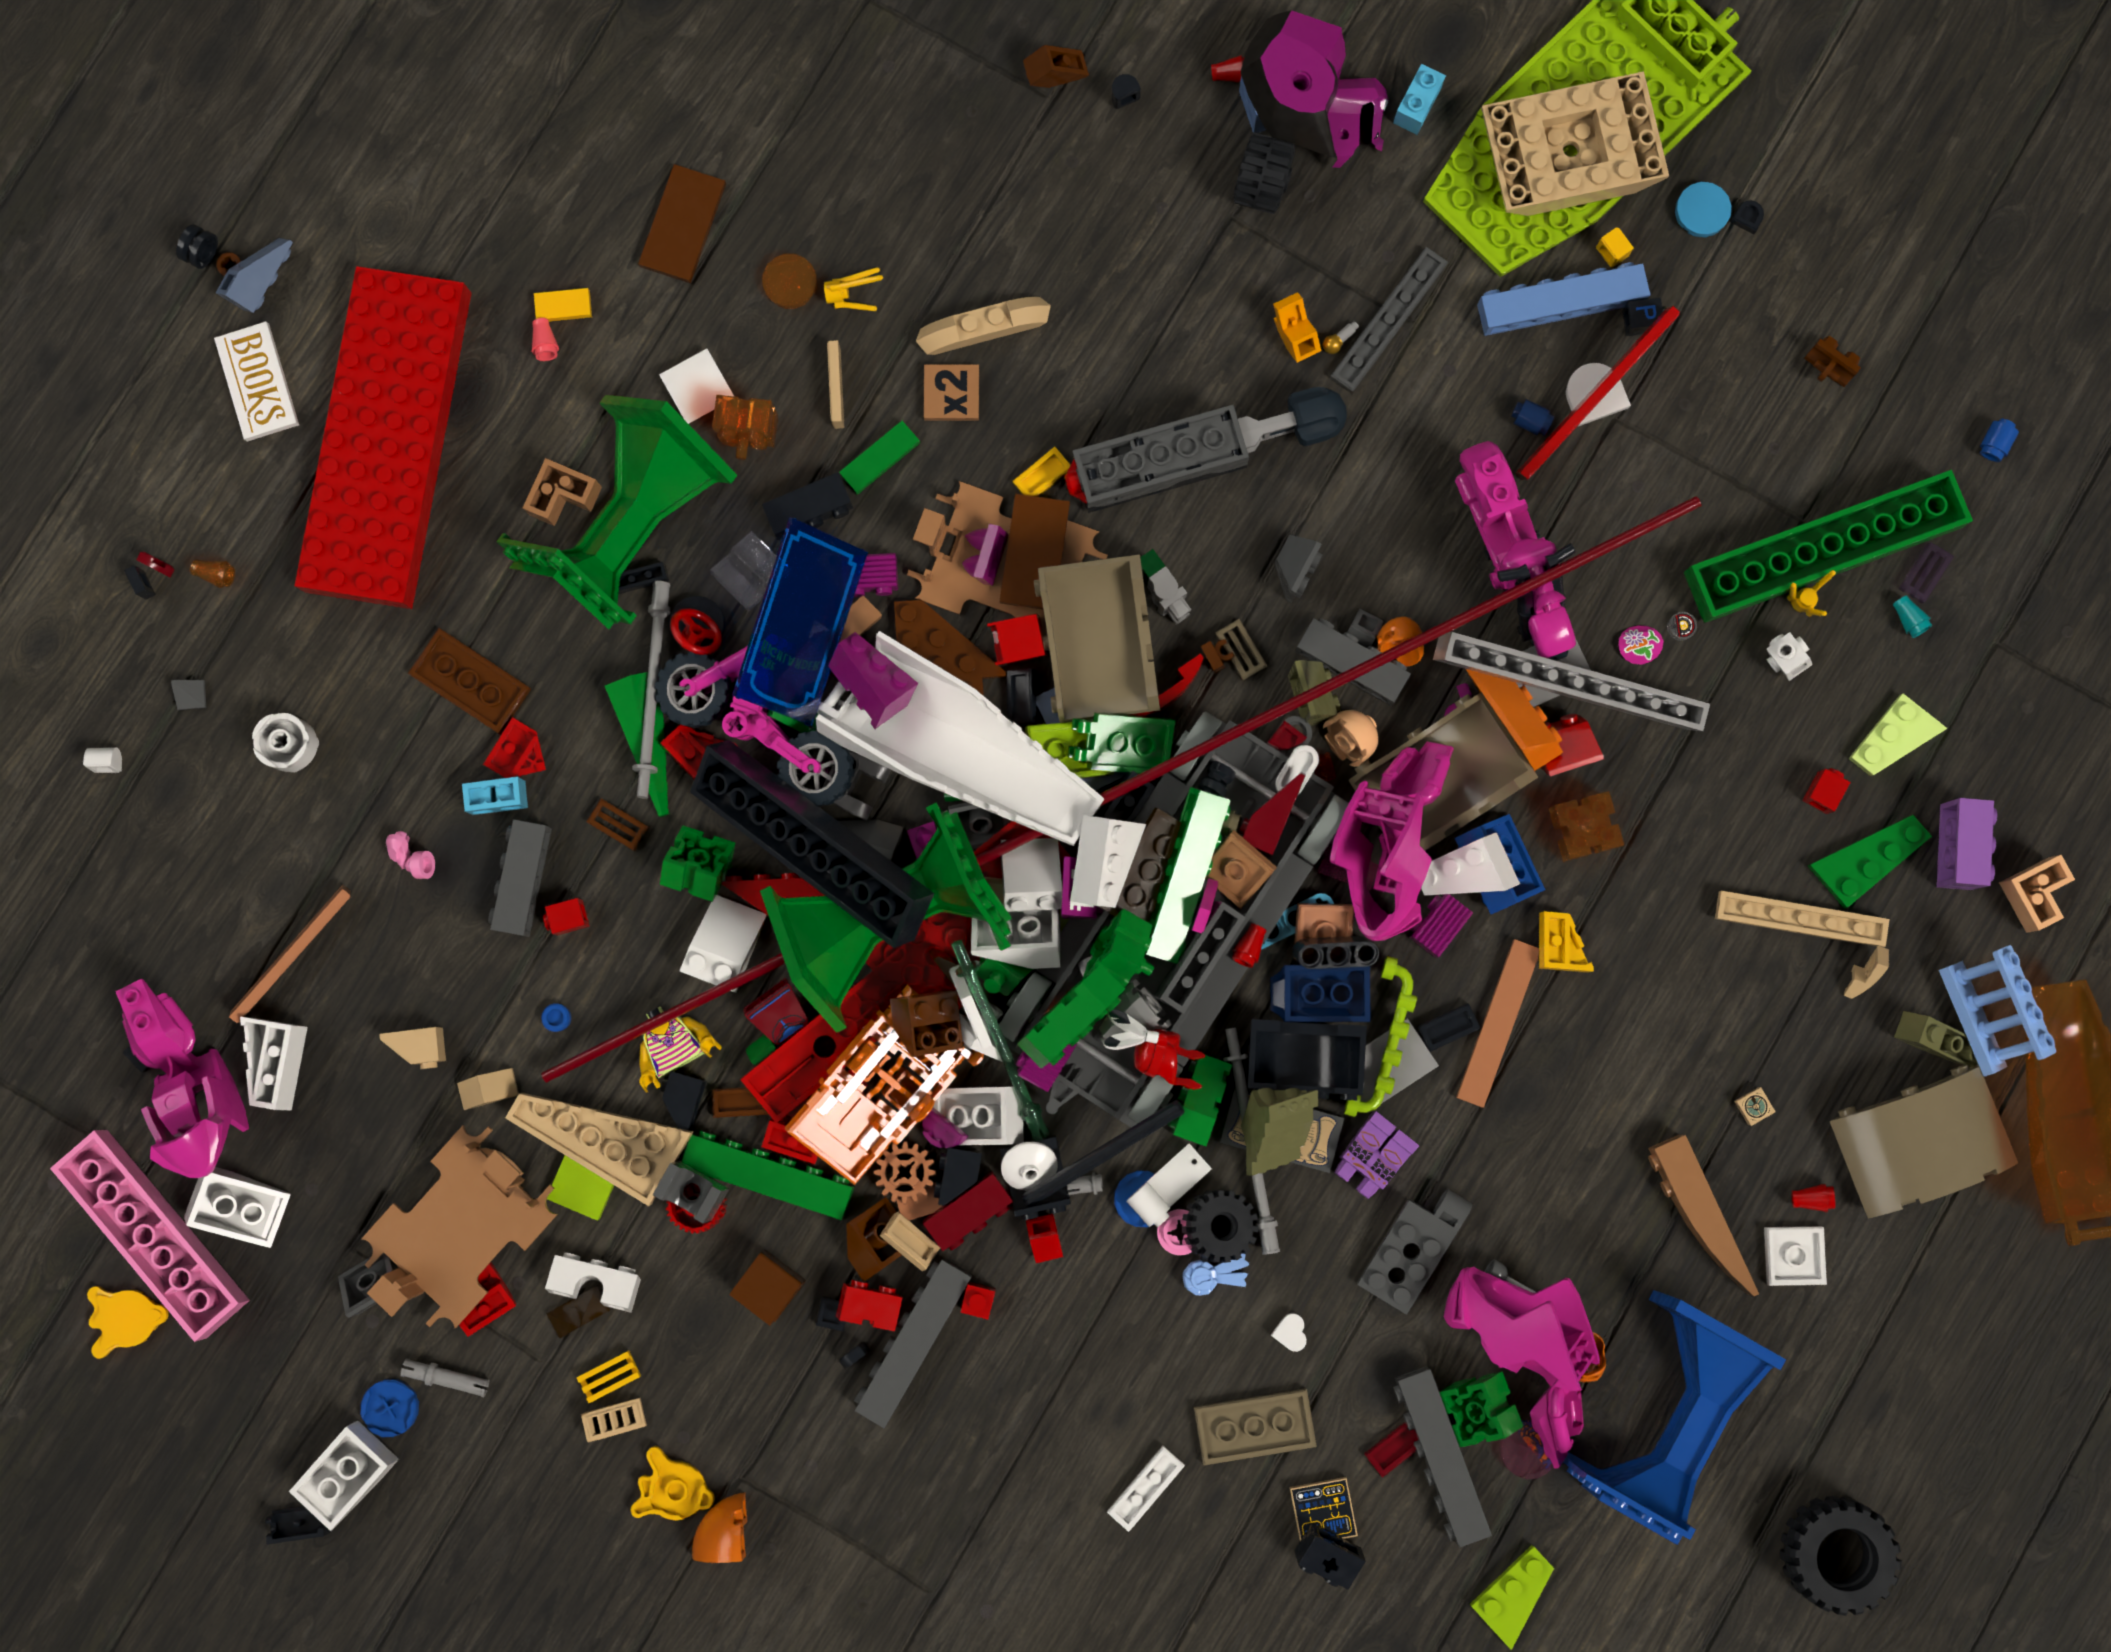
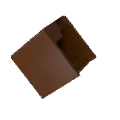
M764 1250L760 1252L729 1295L771 1326L773 1321L776 1322L806 1280L770 1252Z

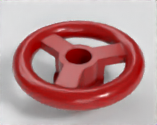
M686 608L677 611L671 618L670 628L672 635L684 649L699 655L712 654L719 649L722 642L721 631L716 622L707 614L696 609ZM691 617L701 620L710 629L702 628L700 625L696 624ZM680 619L686 625L682 633L679 630ZM705 638L713 639L711 645L706 647L700 646Z

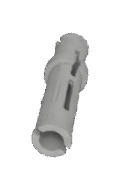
M408 1358L405 1359L403 1365L414 1368V1370L401 1369V1377L425 1381V1385L429 1386L437 1384L483 1398L487 1390L478 1388L476 1385L489 1387L490 1382L489 1379L440 1368L436 1363L428 1365Z

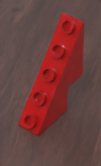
M796 873L781 874V879H770V875L767 874L754 875V880L743 881L742 876H727L726 881L722 882V885L766 915L768 913L760 891L769 886L782 898L825 896L803 878H798Z

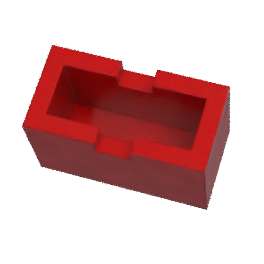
M852 1280L851 1284L843 1283L836 1317L840 1321L862 1325V1321L865 1319L869 1320V1324H872V1327L895 1331L903 1298L896 1293V1288L880 1285L879 1290L868 1288L869 1283L859 1280Z

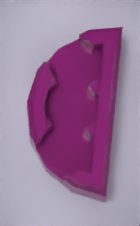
M932 1108L929 1114L922 1120L924 1137L930 1144L938 1148H954L962 1144L968 1137L965 1132L935 1108Z

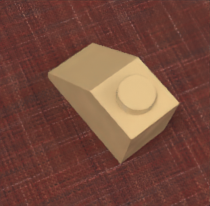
M441 1027L380 1034L382 1042L410 1064H420V1069L437 1068V1062L446 1061L443 1028Z

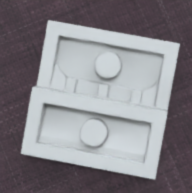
M707 348L659 374L681 415L688 424L735 398Z

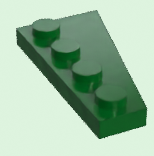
M1911 815L1807 866L1845 909L1932 836L1916 817Z

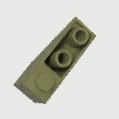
M1903 1011L1894 1038L1956 1064L1967 1065L1969 1069L1979 1066L1966 1034L1930 1016Z

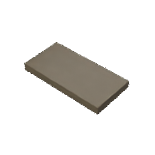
M1306 1388L1194 1406L1203 1465L1317 1447Z

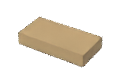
M899 1212L893 1214L880 1234L881 1238L921 1271L928 1268L940 1249L935 1242Z

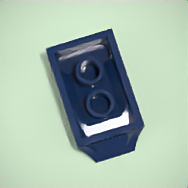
M1284 965L1280 972L1270 978L1271 1011L1279 1015L1285 1022H1370V966L1307 969L1302 965Z

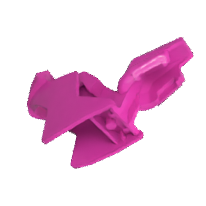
M1427 741L1419 752L1416 748L1411 747L1401 750L1382 774L1380 790L1369 788L1367 781L1361 782L1344 812L1333 841L1330 861L1347 871L1355 918L1359 930L1369 940H1387L1409 930L1422 921L1421 905L1416 903L1432 861L1431 857L1420 846L1423 806L1433 803L1441 794L1450 766V758L1454 750L1452 746ZM1362 822L1381 826L1383 830L1379 837L1382 855L1373 889L1395 895V911L1392 914H1387L1373 900L1367 889L1369 864L1374 845L1360 832Z
M139 979L116 991V994L123 1012L122 1023L133 1055H136L137 1059L145 1066L154 1069L161 1068L166 1073L162 1076L159 1074L154 1079L151 1099L155 1108L146 1106L141 1109L147 1126L156 1144L151 1146L150 1159L163 1168L189 1178L207 1177L214 1171L222 1153L230 1124L242 1132L249 1129L245 1107L234 1079L218 1050L211 1048L208 1053L200 1057L194 1056L191 1051L193 1050L196 1038L192 1022L172 997H169L167 993L156 996L144 979ZM204 1089L208 1118L201 1120L195 1094Z
M1475 1267L1463 1268L1449 1291L1443 1317L1451 1328H1473L1481 1336V1344L1490 1360L1497 1364L1499 1368L1504 1367L1517 1373L1522 1367H1525L1545 1378L1550 1387L1536 1402L1530 1412L1533 1429L1539 1434L1544 1445L1545 1455L1551 1460L1554 1469L1559 1468L1572 1447L1573 1439H1570V1437L1579 1435L1584 1427L1582 1389L1579 1380L1591 1363L1595 1365L1600 1363L1592 1329L1580 1295L1570 1278H1564L1536 1293H1532Z

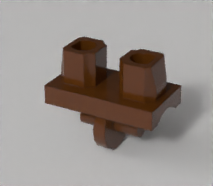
M1830 335L1823 340L1820 338L1804 359L1821 372L1817 380L1822 382L1826 377H1829L1834 382L1845 387L1861 369L1858 366L1860 357L1853 352H1847L1843 355L1837 351L1838 341Z

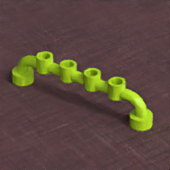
M1390 956L1385 958L1381 978L1392 980L1395 975L1401 979L1402 988L1389 1029L1387 1044L1382 1055L1380 1070L1375 1081L1373 1096L1366 1102L1360 1101L1361 1095H1357V1101H1346L1344 1114L1353 1117L1356 1116L1357 1112L1369 1113L1376 1110L1381 1105L1385 1093L1391 1095L1395 1083V1078L1390 1077L1392 1066L1399 1067L1403 1052L1397 1050L1399 1039L1406 1040L1410 1027L1409 1023L1404 1022L1407 1011L1413 1013L1417 1001V996L1412 995L1413 979L1406 968L1397 964V958Z

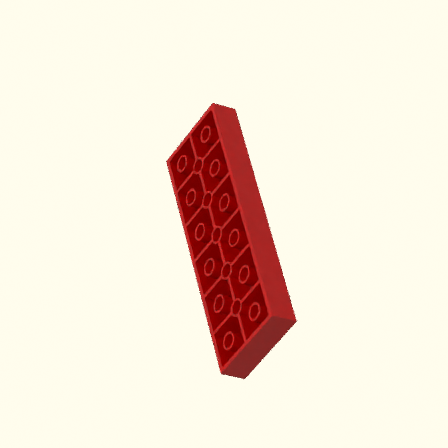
M356 266L295 581V587L301 591L316 595L413 609L472 294L464 282Z

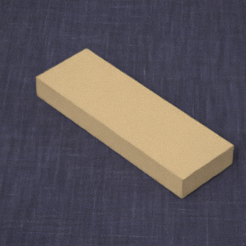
M837 340L828 341L830 414L831 422L835 429L844 428L841 348Z

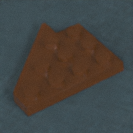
M924 601L894 602L897 642L975 688L983 696V679L1006 678V672L1001 667L995 665L994 661Z

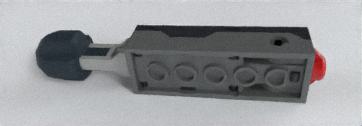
M1313 387L1290 394L1288 398V413L1258 421L1248 416L1237 418L1234 405H1229L1072 451L1073 461L1064 476L1068 492L1071 496L1086 503L1088 513L1241 470L1247 468L1248 453L1254 452L1261 441L1295 432L1299 443L1305 447L1337 436L1346 423V405L1337 392L1325 387Z

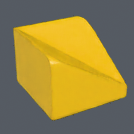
M1617 227L1600 239L1596 249L1607 264L1613 268L1628 258L1634 247L1620 228Z

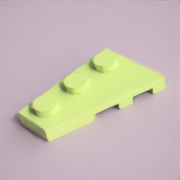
M1901 694L1849 757V760L1869 776H1873L1947 728L1905 694Z

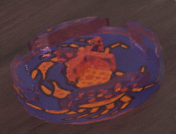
M1532 1420L1521 1421L1523 1424L1522 1428L1507 1438L1501 1439L1499 1444L1500 1457L1505 1467L1514 1475L1524 1479H1537L1547 1474L1552 1469L1553 1464L1545 1455L1544 1445L1539 1434L1533 1429Z

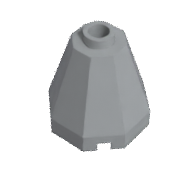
M1135 979L1120 994L1119 998L1122 1001L1114 1009L1128 1014L1147 1030H1166L1172 1022L1170 1019L1165 1022L1162 1018L1167 1014L1164 1008L1148 989L1143 987L1139 990L1136 986L1140 983ZM1107 1015L1099 1027L1102 1033L1099 1035V1038L1104 1044V1041L1109 1036L1125 1031L1112 1023Z

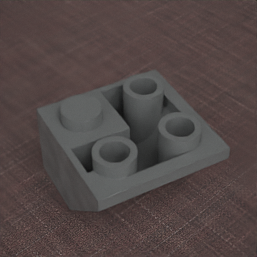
M1289 535L1276 559L1275 567L1287 602L1292 603L1295 597L1301 598L1310 578L1306 577L1307 573L1313 575L1323 555L1319 552L1321 543L1294 535Z

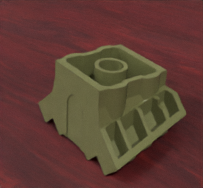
M1262 1088L1252 1090L1241 1123L1246 1144L1247 1175L1253 1176L1258 1173H1265L1267 1170L1276 1169L1278 1166L1287 1165L1289 1162L1300 1159V1147L1305 1145L1313 1123V1108L1318 1106V1090H1310L1308 1093L1306 1090L1298 1088L1286 1090Z

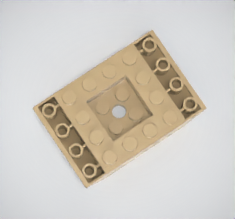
M1644 71L1487 104L1481 107L1507 213L1530 216L1634 194L1669 177ZM1566 145L1574 146L1577 149V155L1574 157L1567 156L1563 151V147Z

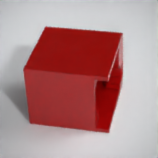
M1039 614L987 624V627H991L997 658L995 665H1004L1048 656L1047 651L1044 650L1043 630Z

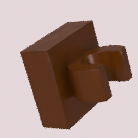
M1226 639L1218 641L1215 647L1211 641L1201 646L1215 673L1225 668L1222 661H1230L1235 657L1233 652L1228 655L1221 654V648L1228 644Z

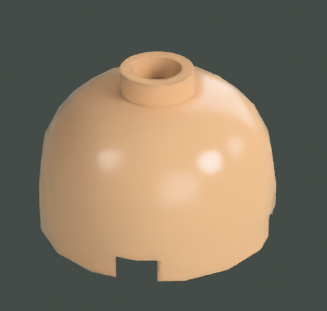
M1356 710L1340 711L1337 715L1329 718L1323 725V729L1327 727L1328 733L1324 736L1331 750L1342 761L1346 758L1352 761L1350 765L1353 767L1363 764L1375 752L1378 746L1376 723L1372 717Z

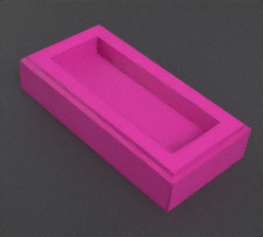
M1210 878L1207 880L1192 931L1202 934L1205 930L1219 884L1216 880Z

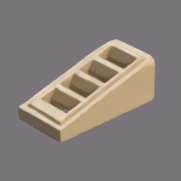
M641 1398L590 1410L581 1414L587 1442L647 1426ZM632 1406L635 1423L630 1422L628 1407ZM617 1410L621 1411L624 1426L619 1427ZM609 1413L612 1429H607L604 1414ZM596 1416L600 1428V1432L597 1433L593 1421V1417Z

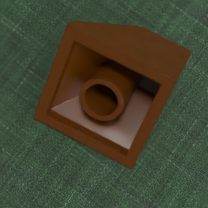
M887 1197L846 1224L848 1259L863 1282L902 1256L901 1253L880 1237L893 1214L897 1213Z

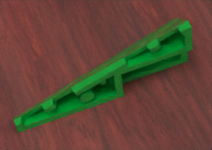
M648 672L630 675L605 685V689L637 764H640ZM657 702L651 765L656 766L658 772L650 774L649 794L658 816L661 818L669 815L666 751L660 745L665 739V723L660 703Z

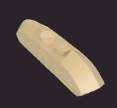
M1026 297L949 316L921 328L916 342L927 355H936L1037 328L1047 323L1051 305L1041 297Z

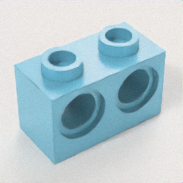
M1421 64L1396 112L1393 123L1418 135L1442 88L1446 75Z
M519 777L462 784L464 809L469 814L478 815L528 808L525 780Z

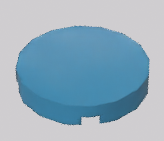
M1698 182L1691 184L1681 193L1676 202L1675 216L1678 224L1682 229L1684 227L1689 234L1695 237L1705 238L1717 234L1725 227L1731 216L1729 196L1721 187L1713 183Z

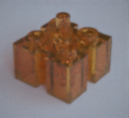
M716 395L712 428L724 445L737 447L735 456L737 459H746L748 443H750L751 448L766 450L767 447L775 446L778 413L774 409L771 400L753 398L745 400L734 396Z
M1609 791L1582 799L1581 806H1578L1576 799L1549 808L1554 830L1562 829L1564 838L1558 840L1563 862L1592 854L1590 848H1594L1595 853L1598 854L1624 846L1619 824L1611 825L1609 818L1610 815L1615 813Z

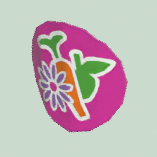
M1637 625L1629 627L1622 632L1619 637L1618 646L1625 660L1632 664L1642 665L1658 657L1662 651L1664 641L1661 634L1654 628Z

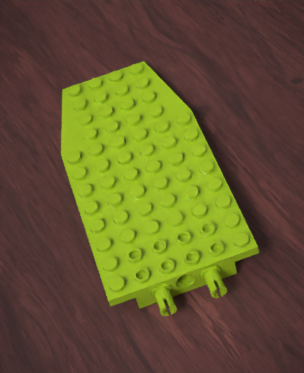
M1592 0L1483 105L1644 71L1664 156H1666L1751 73V70L1733 53L1738 43L1726 32L1739 20V16L1736 11L1730 16L1729 14L1734 9L1727 7L1713 20L1693 0ZM1480 108L1423 202L1499 277H1502L1596 223L1623 196L1530 216L1507 213L1482 109ZM1566 145L1563 147V151L1567 156L1574 157L1577 155V149L1574 146Z

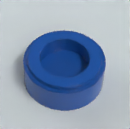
M551 1004L543 1010L542 1023L549 1031H563L571 1023V1013L562 1004Z

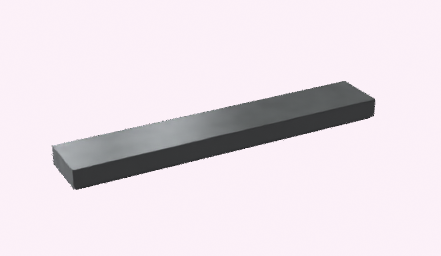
M1425 247L1331 374V380L1351 394L1354 392L1445 269L1448 261Z

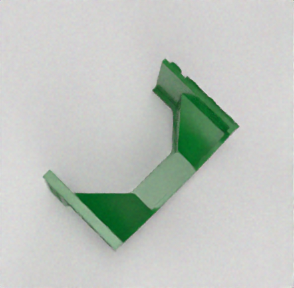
M605 395L599 404L614 418L616 423L614 493L575 547L559 550L557 548L512 540L506 533H502L496 541L504 549L502 551L503 554L514 561L509 567L510 569L553 577L607 629H610L614 623L618 624V622L631 624L637 616L634 612L623 610L617 605L620 576L657 524L714 483L732 484L737 477V474L667 401Z
M937 803L926 807L938 828L919 858L913 864L903 868L905 872L935 893L923 920L940 912L984 920L990 925L999 949L1002 951L1010 947L1011 944L1007 935L1011 934V931L1006 921L1012 919V917L985 880L957 812L951 815L948 810L943 812ZM771 886L761 890L760 893L792 983L836 1033L847 1028L840 1009L841 1003L874 947L883 940L826 896L782 898Z

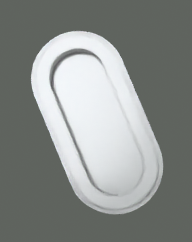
M1301 745L1293 750L1276 778L1275 787L1277 792L1300 772H1303L1306 776L1298 795L1301 793L1319 762L1318 753L1314 748L1308 745Z

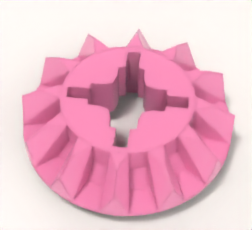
M1176 1209L1168 1212L1170 1216L1157 1229V1236L1161 1246L1174 1255H1186L1192 1252L1190 1250L1192 1246L1186 1244L1184 1238L1188 1237L1187 1234L1183 1235L1181 1245L1176 1235L1167 1234V1232H1172V1230L1177 1228L1178 1220H1180L1182 1226H1186V1221L1182 1220L1183 1214L1189 1213L1187 1210Z

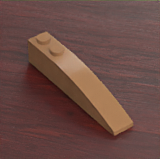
M1679 1134L1649 1147L1651 1155L1648 1156V1159L1654 1171H1659L1663 1179L1660 1185L1667 1198L1671 1197L1686 1225L1703 1249L1746 1294L1751 1296L1759 1295L1686 1135Z

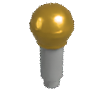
M1353 321L1348 323L1337 334L1327 336L1323 341L1325 352L1329 354L1338 353L1343 342L1359 328L1358 324Z

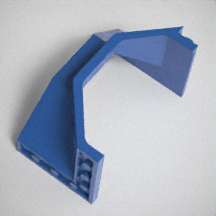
M1653 1290L1649 1301L1667 1310L1673 1318L1686 1383L1683 1396L1651 1453L1605 1469H1598L1569 1452L1563 1463L1568 1466L1567 1472L1583 1483L1582 1487L1598 1500L1678 1545L1682 1536L1691 1540L1696 1530L1687 1523L1696 1482L1732 1413L1772 1368L1781 1370L1786 1359L1686 1302Z

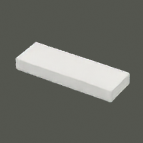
M1162 1445L1107 1510V1513L1129 1532L1183 1469L1185 1464Z

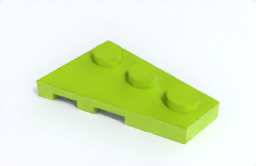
M1533 1545L1470 1603L1471 1607L1510 1650H1512L1554 1570L1551 1564Z

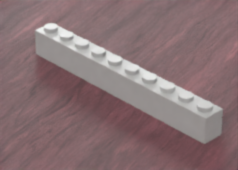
M1448 632L1438 638L1433 660L1686 730L1703 731L1710 707L1709 703L1454 632Z

